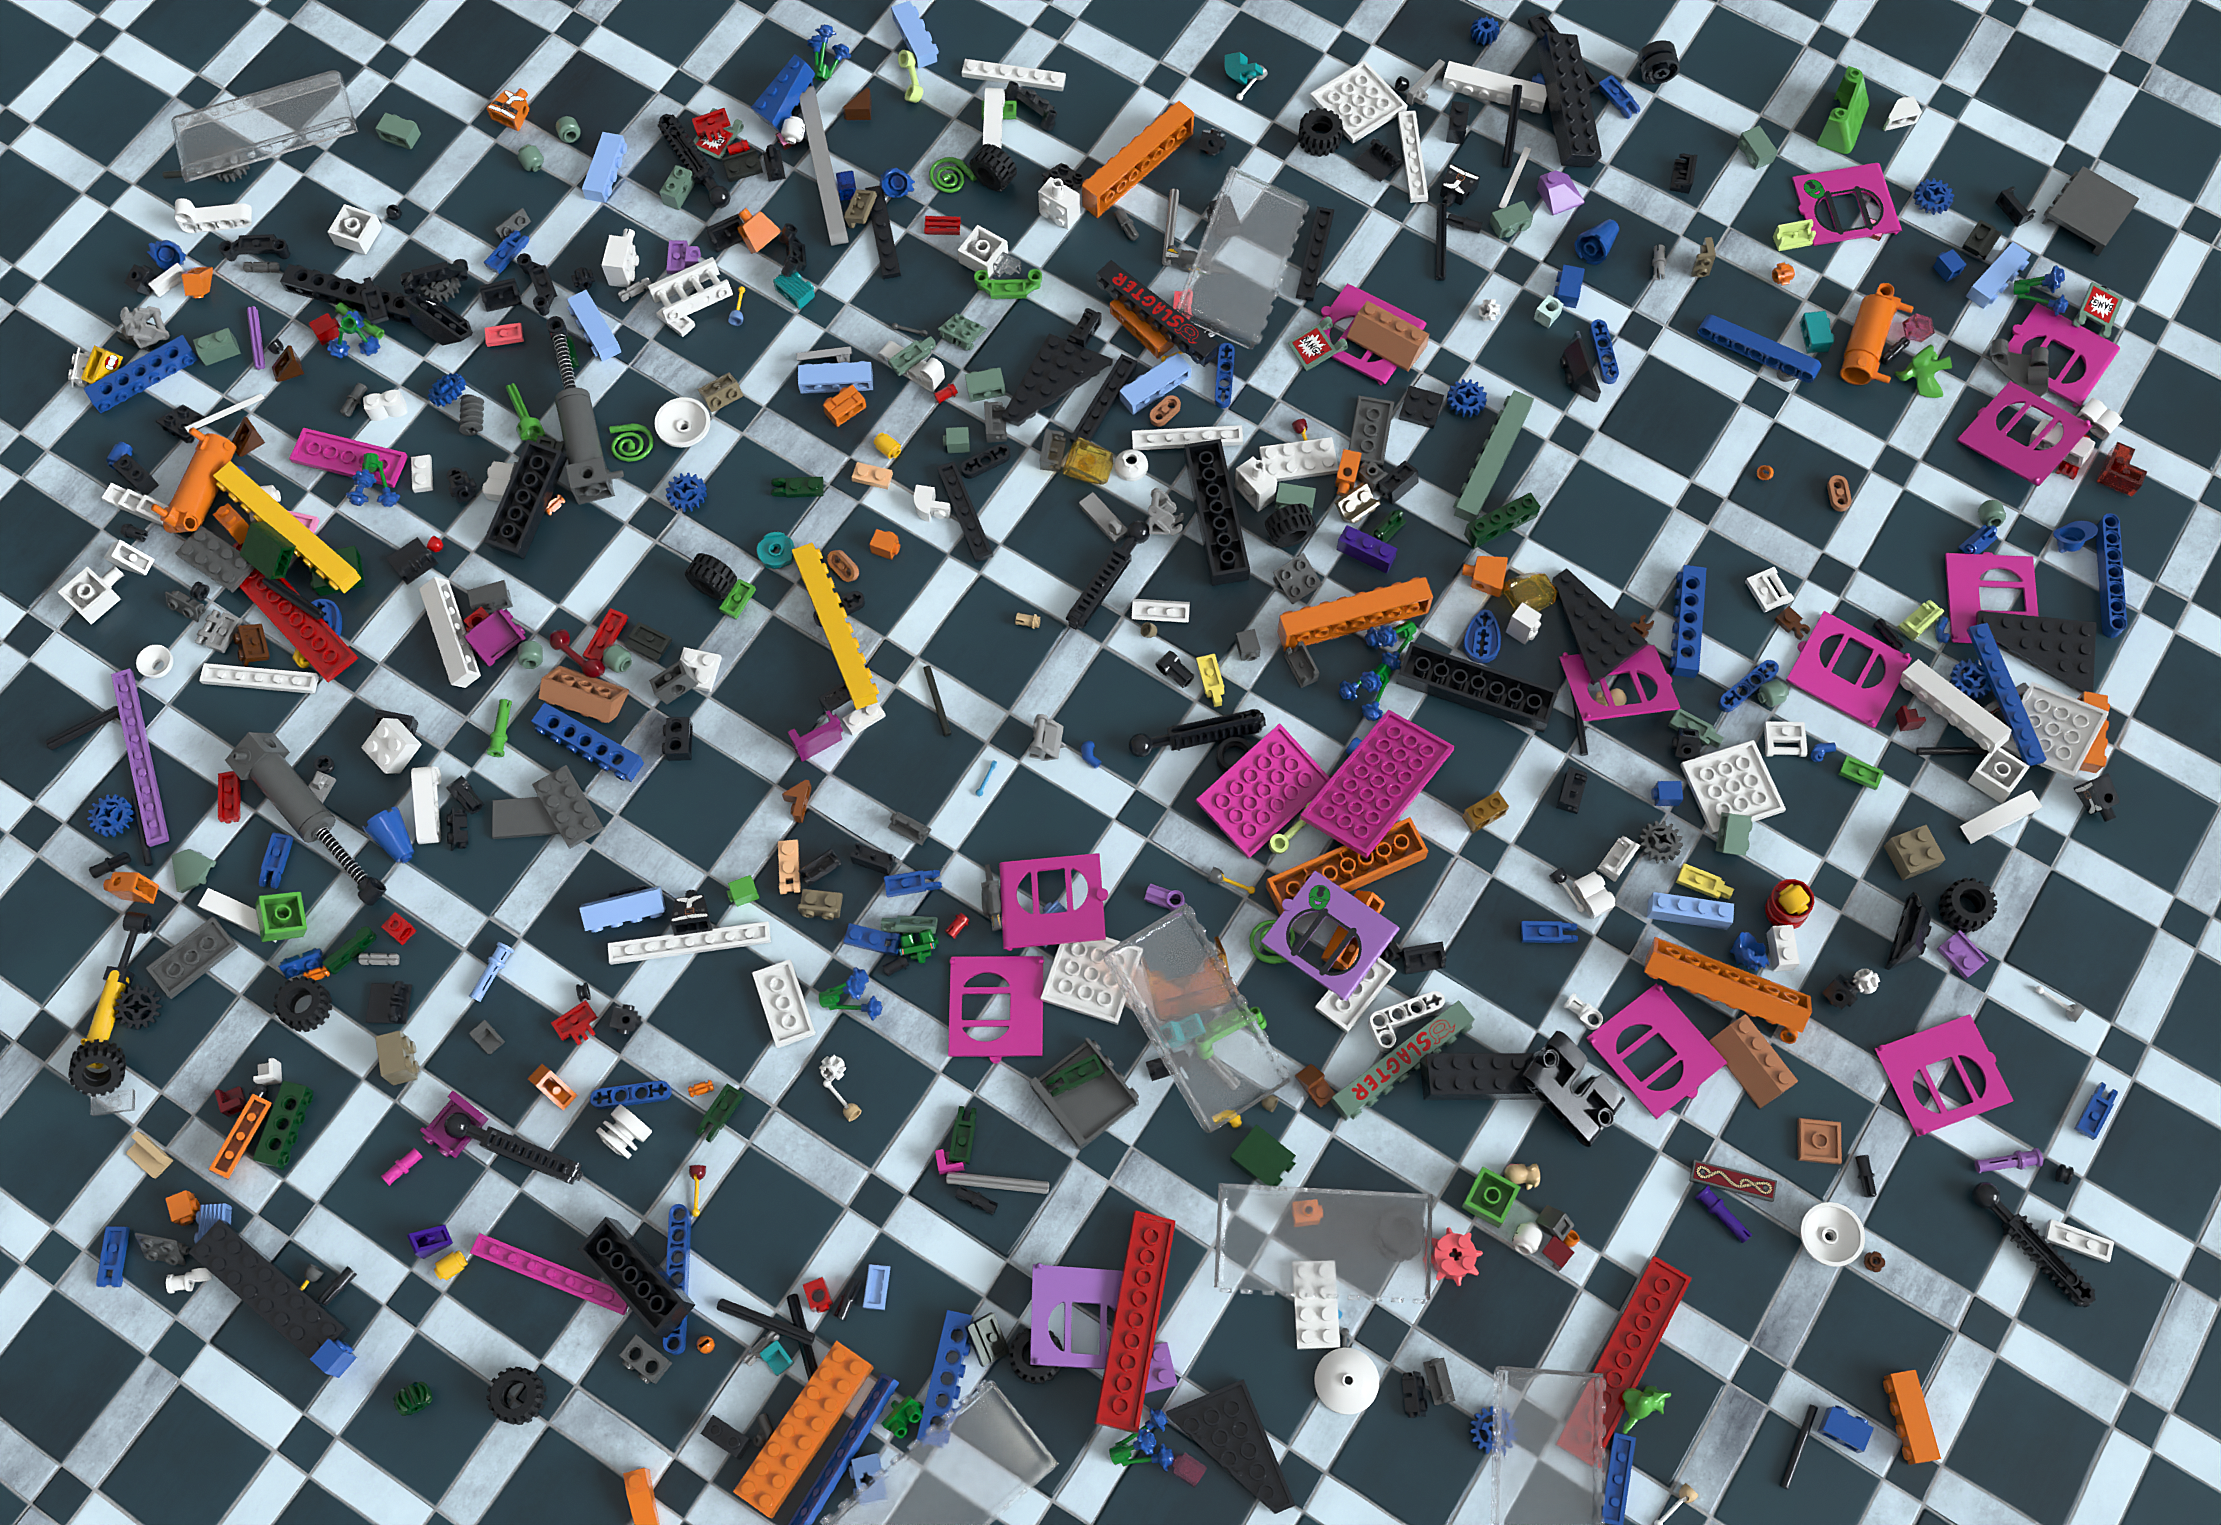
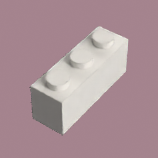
M2042 419L2032 432L2029 445L2048 425L2049 420ZM2056 424L2036 448L2046 450L2055 446L2063 436V427ZM2083 436L2063 460L2081 468L2092 454L2095 442Z

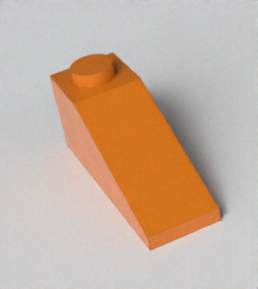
M641 1468L623 1473L634 1524L660 1525L650 1469Z

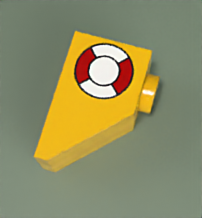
M94 345L81 379L90 384L95 383L117 371L123 357Z

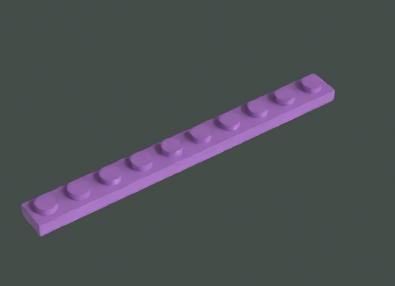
M129 668L113 673L111 677L146 843L149 847L169 841L134 673Z

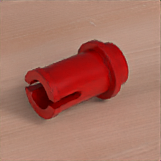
M741 139L740 142L727 145L730 156L750 150L747 139Z
M947 384V387L934 393V396L940 404L952 396L956 397L958 391L954 384Z
M962 913L956 914L955 920L944 930L953 939L956 938L965 925L968 926L969 919Z

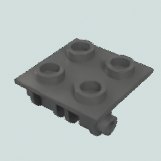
M1304 552L1273 572L1275 575L1273 581L1281 585L1291 604H1294L1323 585Z
M135 1233L146 1259L150 1261H164L171 1265L186 1264L183 1256L187 1255L190 1249L186 1244L178 1243L176 1240Z

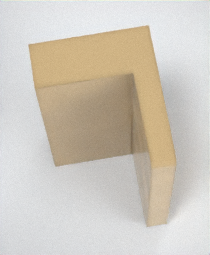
M136 1131L131 1136L136 1143L126 1154L152 1178L156 1179L174 1160L145 1134Z

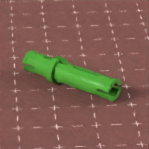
M342 302L335 308V312L341 316H345L348 311L352 313L357 311L350 309ZM364 318L362 321L364 327L361 329L380 340L384 336V330L375 324L371 325L370 321Z

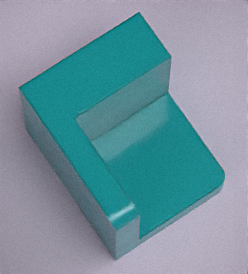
M778 1340L759 1353L776 1376H779L794 1364V1361Z

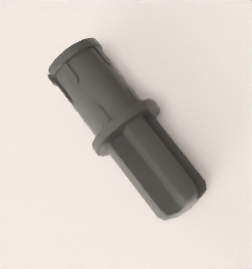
M1118 209L1114 216L1120 223V228L1125 231L1130 240L1135 241L1139 234L1133 226L1132 219H1129L1124 209Z
M357 383L352 393L347 395V401L340 410L343 416L350 417L357 405L361 404L360 400L368 390L365 385Z

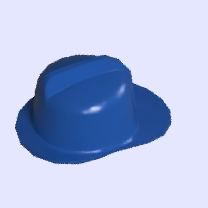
M2075 521L2056 529L2053 532V536L2057 539L2059 552H2075L2080 550L2085 541L2097 534L2098 528L2089 521Z

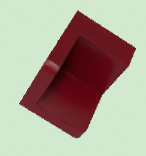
M1906 705L1901 706L1895 713L1900 732L1919 729L1926 722L1925 717L1918 716L1916 708L1907 709Z
M240 1086L226 1092L220 1089L215 1090L222 1114L229 1117L243 1111L247 1103Z
M1555 1235L1542 1250V1254L1554 1263L1552 1267L1558 1272L1575 1253Z

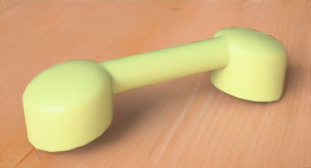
M901 50L898 55V63L900 67L909 70L912 83L906 90L905 100L917 103L923 95V88L919 86L917 79L915 55L910 51Z
M1309 802V803L1304 807L1303 811L1307 808V806H1308L1311 802ZM1300 819L1285 834H1275L1272 836L1268 844L1270 850L1275 854H1283L1289 847L1288 841L1307 823Z

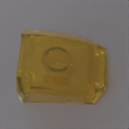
M1078 437L1069 450L1063 474L1085 482L1103 485L1108 482L1113 467V453Z
M1539 572L1527 573L1503 583L1502 588L1503 593L1508 597L1515 610L1523 602L1535 611H1539L1555 603L1557 594L1547 575Z

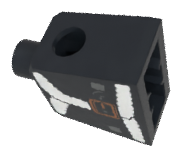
M1450 163L1441 187L1440 196L1444 198L1442 203H1445L1447 207H1451L1453 203L1463 205L1478 188L1480 176Z
M2108 773L2073 788L2090 815L2100 812L2104 822L2116 818L2111 806L2118 804L2120 800Z
M688 890L685 893V897L675 899L670 920L674 936L712 931L704 895H697L695 890Z

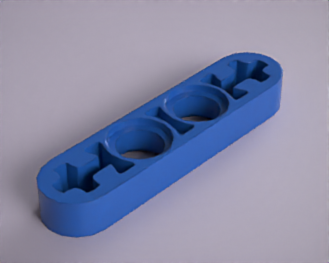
M1597 319L1592 322L1589 332L1600 376L1604 383L1614 384L1619 376V370L1606 322ZM1604 341L1607 346L1600 347L1597 342ZM1607 356L1611 361L1606 363L1601 358Z
M1230 343L1221 344L1218 353L1215 404L1222 409L1229 407L1232 395L1235 348ZM1225 350L1229 352L1228 359L1224 358ZM1226 364L1230 366V369L1223 371L1220 367ZM1226 380L1229 382V385L1223 387L1219 382ZM1222 393H1225V401H1221Z
M1766 660L1721 696L1718 702L1720 710L1731 712L1758 691L1763 683L1775 677L1779 670L1778 664L1774 660ZM1766 668H1772V671H1768L1765 675H1763V672ZM1752 676L1758 677L1760 684H1753L1750 678ZM1737 688H1744L1747 694L1744 696L1739 695ZM1733 696L1734 700L1732 703L1726 705L1724 702L1729 701Z
M661 1080L601 1088L591 1093L590 1102L597 1109L615 1108L619 1104L629 1106L667 1100L672 1094V1089L666 1081ZM660 1086L667 1089V1091L663 1092V1095H660L659 1092H653V1097H651L650 1087H652L653 1091L660 1090ZM640 1088H644L647 1091L646 1096L642 1099L636 1097V1092ZM619 1091L626 1092V1098L621 1102L616 1101V1094ZM601 1094L604 1098L611 1097L612 1103H610L609 1099H603L601 1104H599L595 1099H598Z

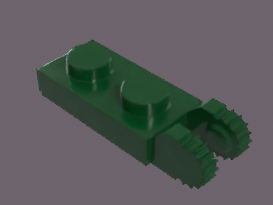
M823 476L774 478L771 480V484L775 487L786 486V489H772L771 495L775 497L824 496Z
M361 927V929L356 931V937L354 936L352 939L347 940L341 948L331 953L322 963L333 975L359 956V954L364 952L376 940V934L370 927Z
M1093 1054L1060 1070L1058 1074L1046 1079L1045 1083L1049 1086L1061 1079L1063 1080L1064 1085L1050 1092L1052 1097H1055L1105 1074V1071L1097 1055Z
M727 1083L703 1116L704 1119L695 1133L699 1136L702 1135L709 1123H711L714 1127L706 1137V1141L711 1143L745 1095Z
M959 1106L957 1120L954 1123L948 1160L953 1163L963 1162V1164H970L977 1108L971 1109L970 1121H962L965 1110L964 1106Z

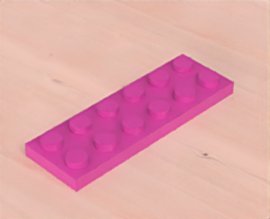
M303 428L289 459L292 463L352 477L356 474V471H362L364 454L375 453L379 456V461L383 462L387 486L394 488L408 455L405 452ZM378 468L375 472H369L374 474L377 484L383 485Z

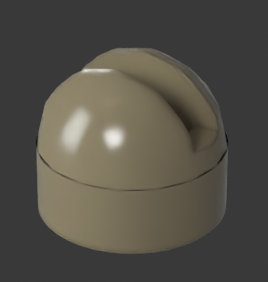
M1145 622L1141 627V635L1146 638L1156 636L1157 627L1150 622Z
M1267 1094L1262 1098L1261 1105L1267 1111L1273 1112L1279 1098Z

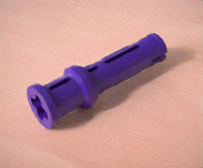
M1709 1185L1705 1186L1695 1196V1199L1700 1200L1708 1208L1707 1211L1709 1213L1715 1214L1741 1243H1744L1752 1236V1233L1723 1205V1200L1719 1199L1710 1190Z

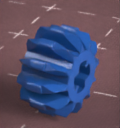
M1487 15L1485 18L1480 16L1478 20H1474L1470 29L1472 40H1476V44L1482 43L1483 46L1485 43L1491 45L1492 42L1497 40L1500 32L1498 22L1494 21V18L1488 19Z

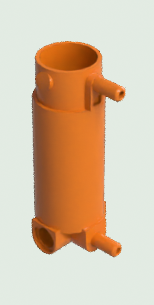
M1889 283L1880 284L1875 294L1867 295L1862 299L1840 371L1842 379L1848 383L1865 385L1871 379L1887 384L1890 382V376L1877 372L1880 365L1879 360L1896 311L1899 309L1911 313L1913 306L1901 303V298L1893 296L1894 287Z
M194 427L189 429V434L197 438L199 442L168 507L163 509L157 504L151 506V510L161 516L160 520L163 521V527L166 532H192L197 530L200 525L202 526L219 491V488L216 486L217 480L213 475L231 461L236 451L235 444L230 440L213 433L203 434Z

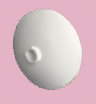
M681 397L670 400L659 409L655 417V429L658 436L663 442L674 447H689L698 443L706 436L710 428V415L707 408L693 398Z
M1833 1202L1818 1204L1812 1207L1801 1221L1800 1238L1807 1253L1823 1265L1831 1267L1845 1266L1857 1259L1864 1248L1865 1232L1858 1216L1844 1205ZM1826 1233L1831 1236V1240L1825 1238Z
M1338 1348L1329 1352L1321 1359L1315 1371L1314 1384L1319 1399L1327 1408L1339 1414L1350 1415L1359 1413L1372 1404L1379 1389V1375L1373 1361L1363 1352L1354 1348ZM1346 1376L1352 1378V1383L1350 1385H1347L1345 1383Z

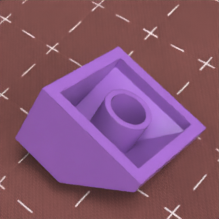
M1555 170L1540 176L1537 190L1552 215L1584 204L1583 198L1569 175Z

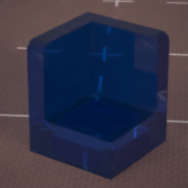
M851 170L836 173L840 200L851 199L856 191L854 172Z

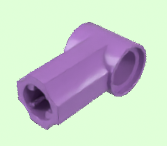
M1153 884L1148 886L1145 901L1167 908L1172 913L1183 911L1185 901L1182 892L1178 890L1171 891ZM1173 899H1179L1181 901L1177 905L1171 904V901Z

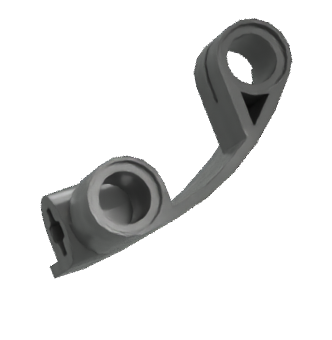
M1995 339L1991 342L1990 360L2005 376L2015 384L2039 397L2048 393L2049 351L2047 348L2036 347L2031 350V355L2009 352V344L2005 339Z

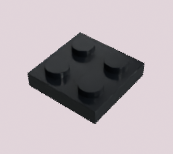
M1409 385L1399 420L1434 429L1444 395Z

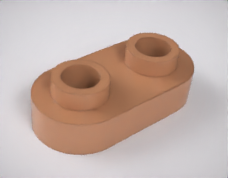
M1173 395L1165 397L1151 410L1150 422L1157 427L1165 425L1180 411L1181 402L1179 398Z
M1835 475L1829 480L1827 489L1833 509L1843 512L1849 508L1852 502L1847 480L1843 476Z
M834 550L828 554L829 566L842 580L850 582L858 578L859 569L857 565L842 550Z

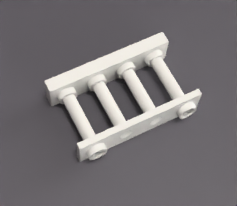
M713 257L648 286L653 301L655 303L662 301L665 307L662 308V312L667 324L733 295L728 280L720 282L717 275L720 273ZM711 279L714 285L704 289L701 282ZM694 286L697 293L687 296L684 290ZM678 293L681 300L671 304L668 297Z

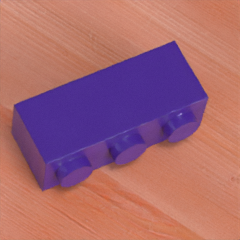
M1346 525L1339 537L1336 549L1386 574L1394 562L1397 548L1349 525Z

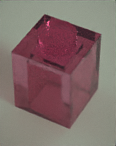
M1915 313L1902 322L1907 339L1923 342L1935 334L1932 318Z
M1184 1453L1183 1457L1178 1455L1172 1464L1175 1468L1173 1474L1194 1488L1207 1469L1206 1466L1187 1453Z

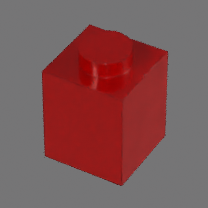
M328 313L309 322L310 327L322 346L330 340L339 337L338 328L341 326L336 318L331 319Z

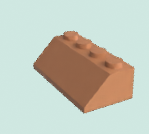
M1366 301L1357 313L1347 335V339L1407 372L1426 349L1429 333L1369 301Z
M558 666L542 677L538 699L544 700L548 704L559 705L565 710L579 712L583 716L596 718L600 722L609 723L618 716L629 693V689L597 678H589L583 673Z
M1746 1014L1709 1040V1043L1726 1060L1727 1068L1759 1109L1798 1082Z

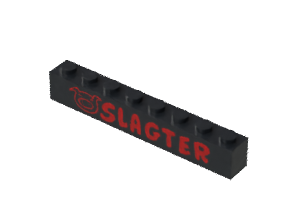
M1112 260L1096 273V284L1101 290L1107 291L1114 300L1120 301L1127 310L1134 312L1141 321L1147 322L1154 331L1160 332L1168 342L1174 343L1181 352L1188 354L1195 363L1205 367L1219 353V343Z

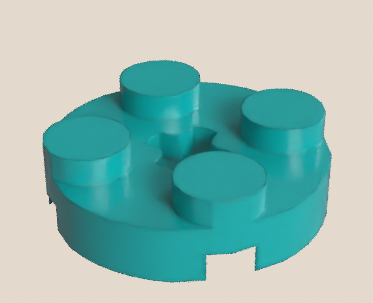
M771 532L766 534L761 542L759 541L757 554L759 560L766 568L779 569L792 564L794 558L792 549H795L792 539L785 536L784 533ZM775 547H778V549L781 550L776 554L771 552L774 550Z

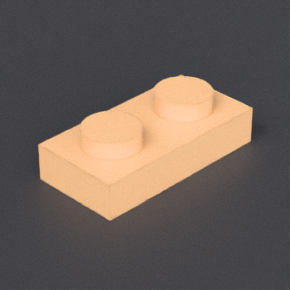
M857 462L852 475V481L888 490L893 472L889 469Z

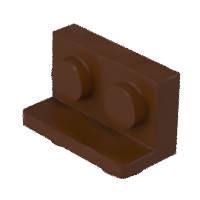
M262 624L238 626L237 633H234V643L239 647L237 655L238 660L242 661L243 667H248L249 662L269 660L270 656Z

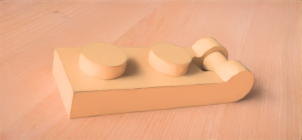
M798 840L778 841L780 894H787V892L792 891L794 893H801L800 873L798 872L800 870ZM787 880H793V883L787 884Z

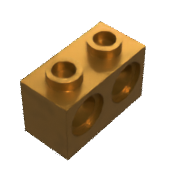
M1496 791L1465 809L1462 818L1472 833H1475L1506 815L1509 805L1499 791Z

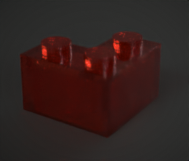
M2117 442L2109 451L2097 482L2133 496L2142 486L2147 471L2129 464L2135 451L2134 448Z

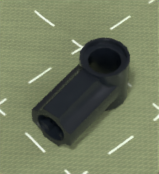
M1168 651L1155 663L1157 669L1163 675H1169L1182 688L1187 687L1194 679V674L1181 663L1179 657L1172 651Z
M462 775L446 787L457 801L459 800L471 815L482 810L484 803L474 793L473 788Z

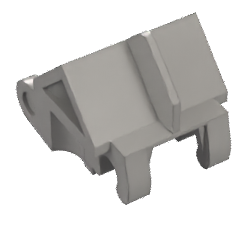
M150 306L147 308L138 307L134 308L133 312H129L128 307H124L121 310L120 317L123 323L121 332L126 339L133 338L140 349L170 337L169 332L165 330L159 308ZM152 317L156 327L154 325H147L146 321Z
M1154 488L1151 491L1152 501L1148 508V513L1150 514L1149 534H1171L1173 536L1182 530V524H1178L1176 527L1174 525L1184 519V513H1180L1178 516L1173 515L1177 510L1176 504L1162 490Z
M1037 714L1033 725L1034 743L1030 744L1029 747L1030 758L1041 759V761L1058 759L1060 748L1066 747V744L1061 742L1064 726L1052 719H1048L1047 715Z

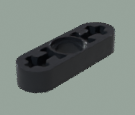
M998 444L965 460L961 464L962 475L967 479H972L1007 462L1011 456L1010 448L1006 444ZM1002 451L1003 453H1005V455L1002 456V454H999V452ZM983 458H989L991 462L987 465H984L981 463V460ZM970 467L973 471L970 472L966 468Z
M853 591L841 597V603H839V605L845 607V612L848 616L862 609L865 605V599L861 592ZM853 598L859 599V603L853 602ZM815 611L813 614L816 625L822 627Z

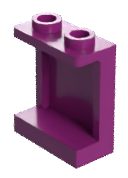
M498 608L462 635L488 667L493 665L496 659L521 640L526 639L523 635L525 631L519 624L515 625L512 622L513 616L507 609Z
M829 710L826 711L829 722L802 737H799L795 728L788 732L792 746L802 762L843 740L841 735L843 729L836 714L832 715Z
M452 1091L447 1096L451 1100L426 1129L422 1127L420 1131L424 1133L422 1138L432 1145L435 1142L440 1146L437 1150L444 1156L448 1157L451 1155L456 1158L472 1138L464 1136L456 1139L448 1136L444 1129L446 1118L450 1114L461 1112L469 1117L472 1125L480 1128L488 1121V1118L455 1091Z

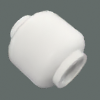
M790 116V118L784 120L781 135L787 143L795 144L803 140L806 129L803 120L795 116Z
M1521 1223L1515 1230L1512 1243L1517 1252L1523 1255H1530L1538 1251L1543 1234L1535 1223Z

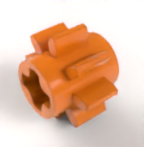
M1785 262L1776 264L1777 267L1772 270L1773 281L1782 286L1790 284V280H1793L1795 276L1793 266L1789 265V263L1785 264Z

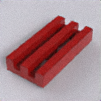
M925 216L924 233L960 235L961 217Z

